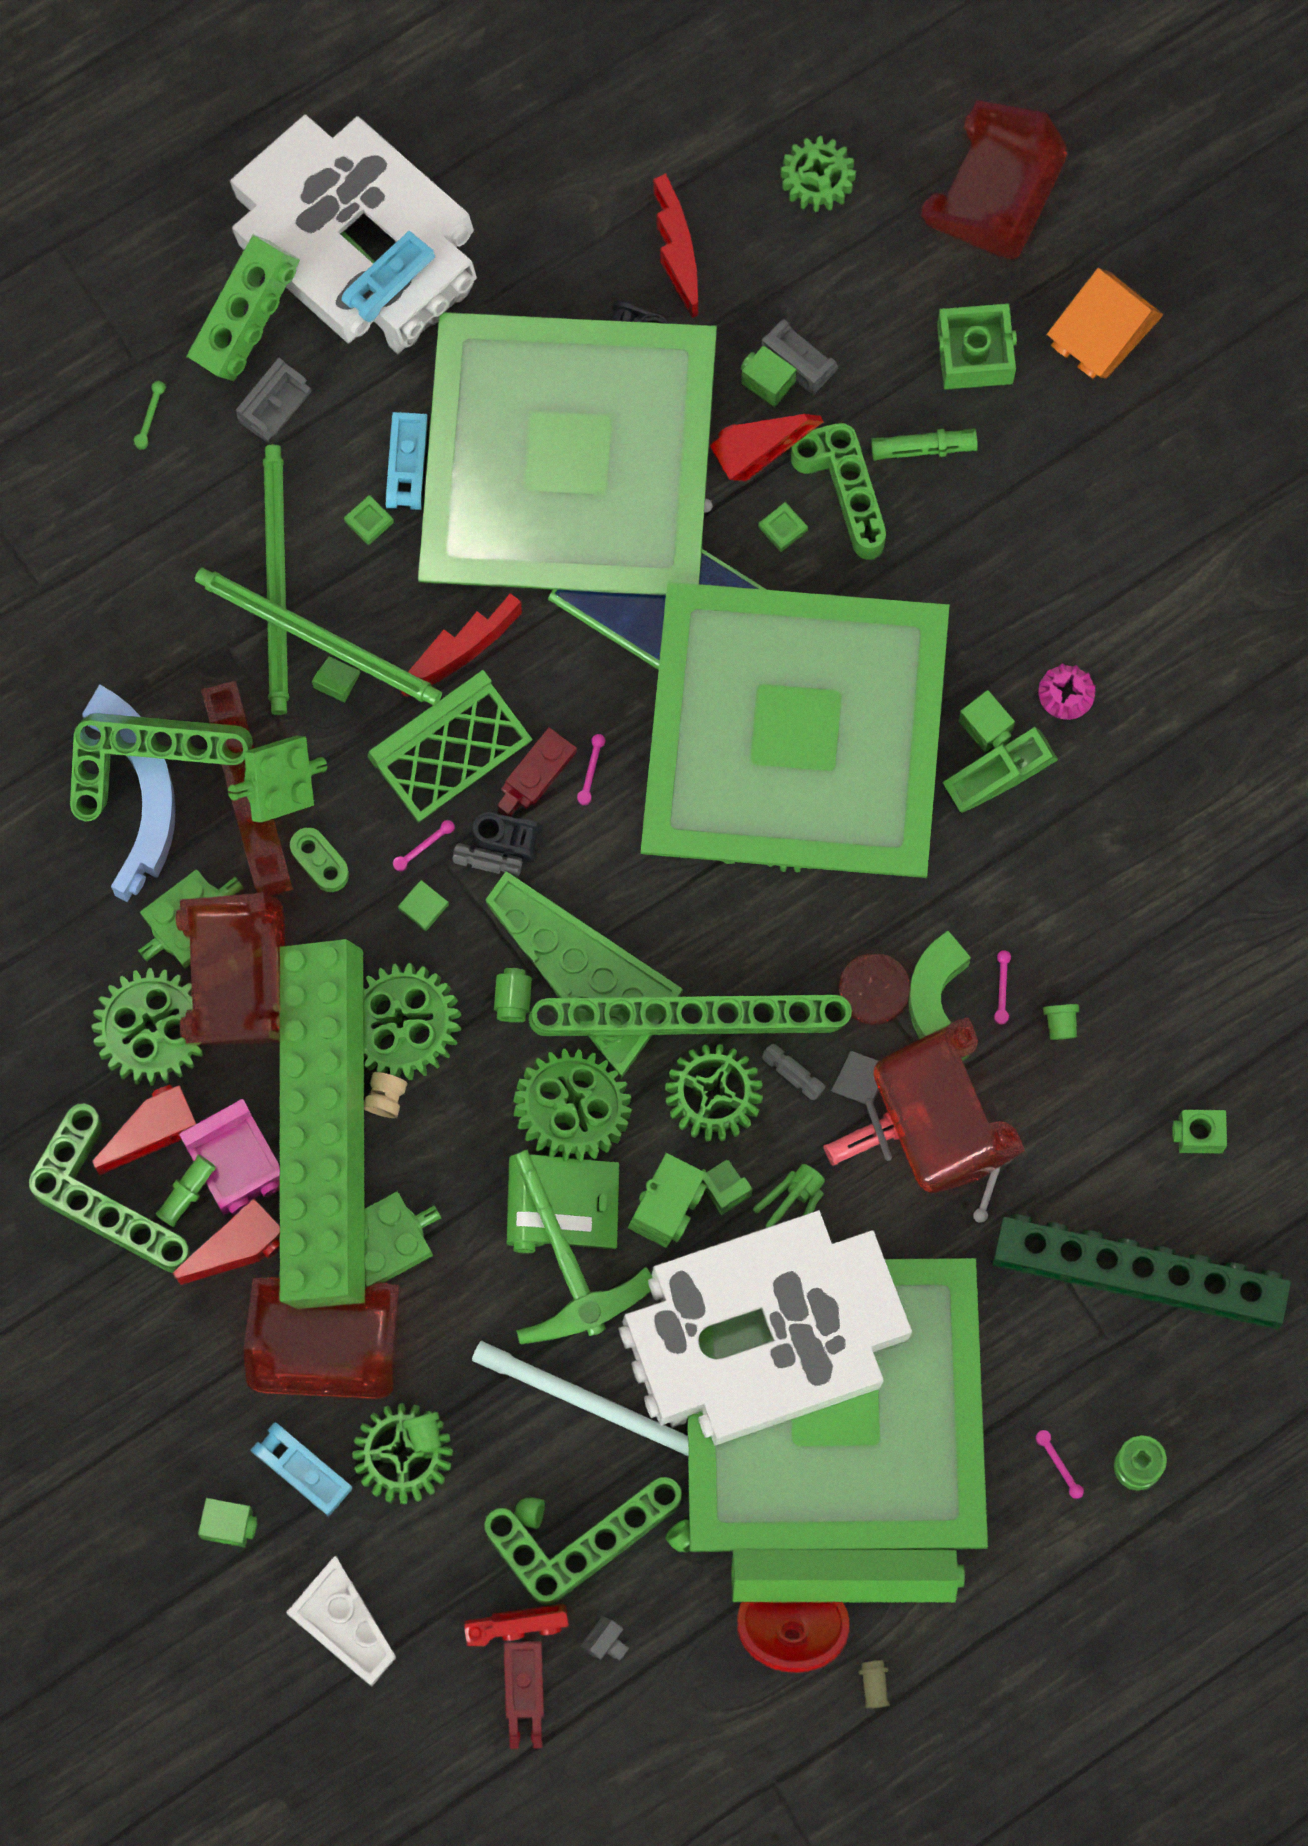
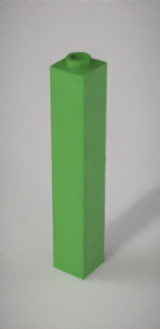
M733 1549L731 1569L733 1602H956L957 1588L964 1587V1566L957 1565L956 1550Z

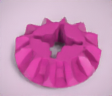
M1061 664L1052 670L1049 669L1039 685V699L1042 706L1049 714L1060 719L1069 720L1084 715L1094 701L1095 685H1093L1089 673H1085L1077 665L1065 666ZM1072 680V690L1077 694H1070L1065 703H1061L1063 698L1061 697L1062 691L1057 688L1058 686L1065 687L1066 683Z

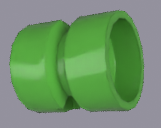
M1142 1435L1132 1437L1124 1443L1115 1457L1114 1471L1117 1479L1122 1485L1132 1490L1148 1489L1157 1482L1166 1468L1167 1458L1165 1450L1152 1437Z

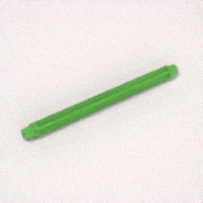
M268 445L265 447V459H263L267 599L286 609L283 504L284 460L281 458L280 446ZM268 621V700L271 701V713L283 715L287 713V701L289 700L287 631Z
M200 568L197 572L195 581L205 586L207 591L223 597L415 697L420 702L426 701L436 706L440 701L442 692L431 687V683L406 672L227 579L216 571L212 573L204 568Z

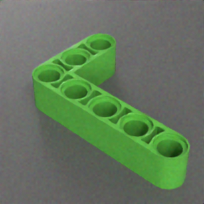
M102 713L89 714L84 717L74 732L71 811L79 820L92 821L105 808L108 801L110 754L237 765L244 761V751L251 750L253 745L252 736L249 731L240 726ZM92 725L97 727L101 733V738L97 740L89 738L85 733V726ZM125 728L132 730L136 735V742H125L120 736V730ZM157 732L167 733L172 739V745H160L156 740L155 734ZM191 736H202L207 741L208 747L206 749L195 748L191 743ZM230 738L239 740L243 745V751L239 753L230 751L226 745V740ZM83 761H94L99 767V773L90 774L85 771ZM91 795L97 801V808L90 809L84 806L81 796Z
M77 1104L67 1112L30 1176L29 1187L32 1193L43 1205L156 1266L173 1273L191 1256V1251L182 1237L75 1180L102 1132V1122L96 1110L90 1105ZM83 1116L92 1117L93 1123L89 1129L80 1131L75 1128L79 1118ZM65 1147L75 1149L74 1157L67 1162L57 1160L58 1152ZM47 1178L55 1179L57 1184L52 1192L45 1194L39 1192V1186L43 1180ZM78 1195L87 1196L88 1203L85 1208L77 1211L70 1208L71 1200ZM109 1212L118 1213L120 1218L115 1226L109 1228L102 1226L101 1221L105 1214ZM138 1230H150L151 1237L147 1243L138 1245L133 1242V1236ZM179 1246L183 1249L179 1260L170 1262L164 1259L168 1248Z
M667 1477L653 1481L550 1561L517 1517L507 1509L492 1511L486 1518L485 1531L490 1542L533 1599L543 1605H552L673 1514L681 1503V1489L678 1483ZM665 1487L671 1489L675 1494L674 1501L669 1505L658 1504L654 1499V1494L658 1489ZM632 1510H639L646 1517L645 1523L638 1528L629 1527L624 1520L626 1514ZM504 1518L512 1523V1530L508 1535L500 1537L492 1532V1525L496 1520ZM608 1532L614 1535L617 1540L615 1546L610 1550L599 1549L595 1544L596 1537L599 1534ZM528 1548L534 1552L535 1558L530 1565L520 1566L514 1561V1555L519 1549ZM573 1555L583 1556L587 1561L586 1568L580 1573L570 1572L565 1565L569 1557ZM544 1577L552 1578L557 1583L556 1591L549 1596L541 1595L536 1590L538 1581Z

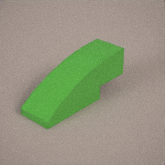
M1034 727L1006 746L1001 744L944 781L943 784L959 811L963 813L1025 781L1058 761V758L1041 730Z

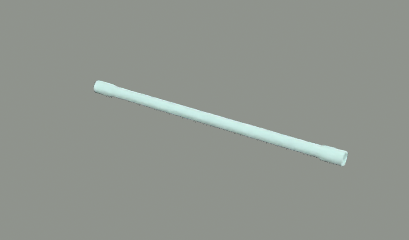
M480 1341L472 1361L500 1374L514 1377L688 1456L687 1435L665 1425L660 1426L658 1422L516 1359L510 1353L483 1341Z

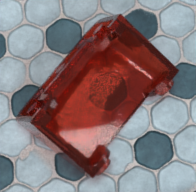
M977 100L971 113L967 115L965 120V131L972 142V146L947 197L940 193L931 195L923 205L921 216L931 228L996 256L1016 259L1022 252L1063 167L1066 158V145L1047 113Z
M265 893L181 899L180 909L176 911V926L179 931H183L186 938L190 939L193 1008L187 1010L185 1017L180 1019V1032L182 1038L185 1039V1044L280 1043V947L285 946V923L283 907L279 899Z
M969 1017L954 1021L899 1049L877 1062L874 1067L875 1082L914 1176L920 1187L930 1193H938L980 1180L1025 1151L1018 1133L1009 1123L997 1121L988 1124L961 1058L975 1051L978 1041Z
M275 1277L253 1278L244 1342L247 1385L257 1392L372 1399L389 1396L392 1393L394 1383L399 1285L375 1283L365 1289V1303L296 1309L280 1302V1279Z

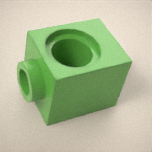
M764 345L757 354L751 352L741 366V370H743L742 384L773 407H776L796 382V368Z
M988 690L962 709L958 720L985 753L993 747L997 748L1001 744L1006 745L1013 737L1011 733L1013 732L1015 721Z
M1182 1110L1179 1121H1173L1172 1128L1173 1142H1179V1153H1223L1227 1147L1226 1110ZM1194 1124L1204 1126L1208 1131V1137L1205 1139L1195 1138L1190 1132V1126Z
M206 1498L198 1535L203 1540L246 1547L247 1538H254L257 1517L252 1516L253 1510L250 1506Z

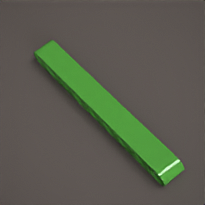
M838 995L546 998L537 1002L529 1015V1025L535 1033L542 1036L831 1033L838 1031L849 1021L852 1009L847 999ZM830 1005L837 1007L841 1012V1021L831 1022L825 1016V1007ZM758 1006L766 1008L770 1013V1021L767 1023L757 1021L753 1015L754 1008ZM792 1006L801 1007L806 1014L805 1022L799 1023L792 1020L789 1015V1008ZM686 1007L695 1009L699 1015V1022L695 1024L685 1022L681 1015L682 1009ZM580 1008L587 1010L591 1014V1023L588 1025L578 1024L574 1020L573 1012ZM614 1008L624 1010L628 1018L627 1023L618 1025L612 1022L609 1016L610 1010ZM648 1008H657L663 1014V1022L661 1024H652L647 1020L645 1012ZM718 1008H730L735 1016L734 1022L729 1024L722 1022L718 1018ZM541 1009H549L555 1015V1023L549 1026L541 1024L537 1018V1012Z

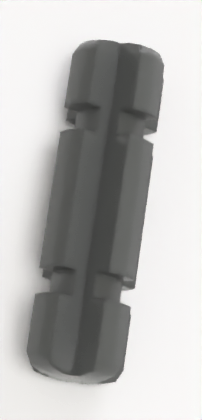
M461 843L456 844L453 852V862L455 864L467 866L469 863L472 865V868L498 874L500 871H507L514 877H519L523 865L522 858L508 855L507 858L503 856L504 853L478 847L473 850L470 845Z
M776 1044L768 1046L763 1052L762 1059L771 1067L776 1066V1071L796 1088L801 1087L803 1089L802 1093L808 1098L816 1100L824 1091L825 1085L816 1077L811 1078V1073L791 1056H785V1051Z

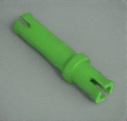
M937 429L936 433L871 438L873 460L939 454V457H944L947 453L977 451L976 429L947 432L944 429Z

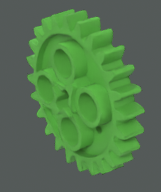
M410 963L407 964L404 973H402L397 964H393L392 974L390 975L380 968V979L375 981L368 975L366 979L369 987L367 989L363 988L364 1059L367 1058L364 1066L370 1071L377 1066V1072L386 1074L390 1069V1074L396 1077H400L403 1071L409 1080H413L415 1069H418L421 1074L426 1076L427 1064L430 1063L437 1069L440 1067L436 1059L438 1055L450 1057L445 1049L446 1044L457 1045L458 1043L450 1036L451 1032L461 1031V1027L452 1022L453 1019L461 1016V1012L458 1009L451 1008L458 1000L454 995L446 996L451 990L450 986L447 983L439 985L441 978L436 973L428 978L429 971L423 966L417 974L415 967ZM420 994L425 995L424 1005L418 1009H412L411 1002L413 998ZM390 1000L389 1010L385 1014L377 1015L376 1009L378 1004L382 1001ZM431 1014L434 1016L432 1020H422ZM402 1016H406L409 1020L404 1021L403 1028L396 1025L402 1022ZM377 1023L387 1024V1025L379 1026V1027H377L376 1029H372V1026H373L374 1024H377ZM429 1029L428 1039L424 1043L416 1044L415 1037L420 1030ZM387 1035H394L393 1045L388 1049H381L380 1043L382 1039Z
M148 968L146 978L141 979L140 974L135 970L133 971L134 981L129 983L126 978L121 976L120 982L122 987L117 989L109 985L108 989L112 997L110 999L106 997L99 998L105 1010H94L93 1012L94 1016L102 1021L92 1025L93 1032L102 1034L94 1039V1043L99 1047L106 1046L100 1051L99 1055L102 1060L112 1057L108 1064L111 1071L122 1066L120 1070L122 1079H125L132 1072L134 1073L135 1084H139L142 1077L147 1076L152 1086L158 1075H161L165 1083H169V1072L173 1071L178 1077H182L180 1066L184 1064L189 1068H193L191 1055L203 1056L202 1050L197 1044H206L209 1041L206 1035L200 1033V1031L210 1029L208 1021L200 1020L208 1015L206 1007H197L203 1001L200 994L190 997L194 989L191 983L186 984L182 988L180 987L182 982L180 975L175 976L172 981H168L167 970H163L159 978H155L152 968ZM155 996H163L167 999L165 1006L158 1010L149 1008L148 1003ZM173 1010H179L177 1015L169 1016ZM131 1014L136 1017L131 1027L121 1028L117 1025V1021L122 1015ZM151 1021L154 1025L156 1024L157 1030L151 1033L149 1029H146L145 1023ZM172 1026L184 1027L185 1033L181 1038L172 1040L166 1036L168 1029ZM134 1037L130 1043H123L124 1039ZM142 1044H150L154 1047L153 1053L146 1058L137 1057L135 1055L136 1049Z
M563 1049L560 1059H557L552 1052H549L547 1064L537 1058L534 1069L527 1067L524 1073L525 1079H519L517 1089L519 1091L515 1092L513 1101L518 1104L515 1106L514 1116L522 1117L519 1119L518 1129L529 1128L525 1140L530 1141L537 1138L536 1150L539 1151L548 1146L550 1148V1158H553L557 1151L562 1152L564 1162L568 1161L570 1153H575L579 1162H582L585 1152H588L593 1159H596L599 1152L598 1147L608 1153L611 1147L610 1141L618 1144L622 1135L620 1132L626 1131L628 1122L625 1119H629L631 1114V1108L627 1107L630 1103L631 1095L622 1093L625 1092L627 1083L616 1082L619 1075L617 1070L609 1073L606 1071L609 1061L605 1060L599 1065L595 1064L596 1054L594 1053L585 1060L582 1059L580 1049L577 1050L575 1058H570L566 1049ZM558 1079H562V1080L564 1081V1083H565V1085H566V1088L564 1087V1085L562 1084V1082H561L560 1080H558ZM579 1080L584 1081L589 1085V1087L581 1088L578 1087L574 1082ZM541 1093H552L556 1096V1099H546ZM597 1111L604 1117L600 1119L593 1118L588 1112ZM579 1122H580L581 1126L584 1128V1130H586V1132H583V1131L581 1130V1128H580V1126H579ZM566 1123L571 1129L561 1130L555 1124Z

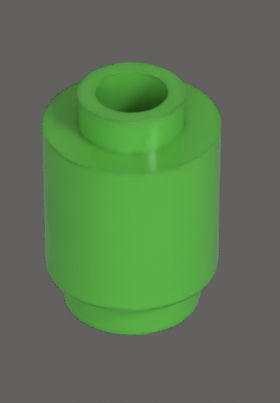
M506 968L504 969V974L496 976L494 1010L497 1011L498 1020L504 1022H524L526 1020V1014L530 1012L532 978L525 975V970Z

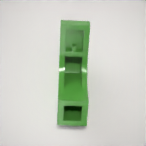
M946 931L924 951L915 967L909 991V1013L913 1027L922 1043L926 1045L936 1037L938 1039L936 1045L947 1059L953 1057L960 1064L970 1056L972 1047L945 1015L941 1004V993L948 982L969 966L971 957L950 932Z

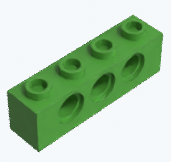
M253 234L187 357L216 376L235 381L236 377L244 370L246 359L253 346L261 339L267 320L278 308L279 298L285 287L293 280L300 259L270 240ZM265 273V280L263 284L260 285L261 277ZM248 304V312L244 316V308ZM232 334L231 343L227 346L228 337Z

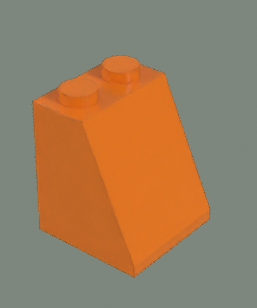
M1097 268L1047 335L1054 340L1051 346L1066 358L1071 353L1081 361L1077 367L1089 377L1094 379L1098 375L1102 378H1107L1160 320L1163 313L1111 272Z

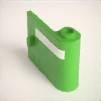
M513 1155L509 1157L507 1245L514 1246V1252L534 1253L536 1247L551 1244V1241L539 1213H536L537 1208L523 1176H520L521 1171ZM530 1155L569 1246L616 1249L619 1163L584 1159L582 1162H579L573 1158H569L567 1162H564L562 1157L550 1158L549 1156ZM598 1196H599V1210H597V1199H598Z

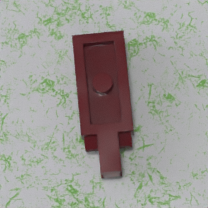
M548 728L505 781L502 791L506 794L497 805L498 812L504 816L512 817L520 805L526 809L531 804L534 806L576 754L577 748L551 728Z

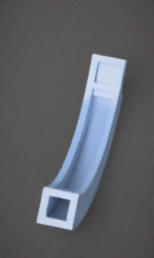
M102 685L98 686L82 714L83 717L92 713L141 717L128 703ZM88 725V726L92 727L93 729L97 730L98 732H100L97 727L92 726V725ZM127 728L120 730V736L125 742H136V735L132 730ZM126 755L139 777L142 792V818L139 832L128 858L111 885L114 895L128 902L132 894L137 895L142 889L146 876L143 875L145 872L158 878L171 847L176 809L173 784L165 759Z

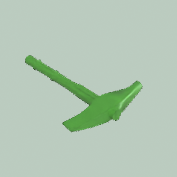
M527 1150L519 1152L514 1157L521 1171L520 1176L524 1178L537 1208L536 1213L540 1215L559 1267L573 1297V1300L555 1316L537 1325L516 1330L519 1344L561 1338L586 1330L589 1336L597 1335L606 1329L604 1322L628 1309L651 1291L648 1280L653 1278L652 1274L645 1267L622 1285L609 1290L590 1292L575 1255L552 1209L553 1205L550 1204L537 1174V1168L534 1167Z

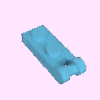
M409 230L345 290L342 295V301L348 307H355L359 310V316L366 322L373 321L380 313L381 308L435 258L434 251ZM368 290L372 291L374 294L369 299L363 297Z
M392 413L386 508L397 509V505L410 506L412 510L422 509L428 425L427 414ZM399 483L411 484V492L398 491Z
M274 1422L267 1430L270 1434L261 1444L257 1442L250 1451L329 1517L353 1489L352 1486ZM282 1443L288 1449L278 1459L272 1452Z

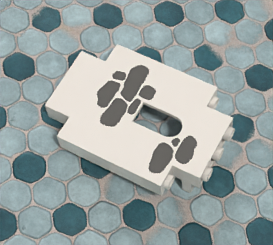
M305 114L230 180L236 198L251 210L232 227L238 244L245 250L254 234L270 240L300 259L296 267V274L293 280L287 284L286 288L348 344L356 336L363 335L374 321L383 329L388 346L399 354L405 347L412 346L426 328L439 322V315L445 313L455 302L462 301L473 287L474 280L477 279L472 261L456 248L466 243L474 231L469 214L358 116L332 138ZM363 213L396 242L410 230L428 245L435 254V258L381 308L378 316L371 322H366L359 316V310L355 307H348L342 301V295L345 290L373 265L370 260L340 235ZM368 290L363 297L369 299L374 293Z
M820 1211L654 1266L653 1278L649 1279L648 1282L655 1301L661 1299V1303L624 1315V1326L619 1328L625 1348L632 1347L636 1361L632 1362L635 1377L638 1383L644 1382L649 1395L645 1396L644 1400L650 1417L657 1416L660 1426L670 1423L671 1428L686 1424L688 1416L702 1411L703 1415L699 1416L702 1432L705 1438L711 1436L714 1446L880 1389L884 1380L873 1352L907 1341L912 1333L874 1231L872 1230L832 1244ZM762 1308L774 1340L773 1342L723 1359L708 1358L702 1353L699 1348L698 1339L703 1329Z

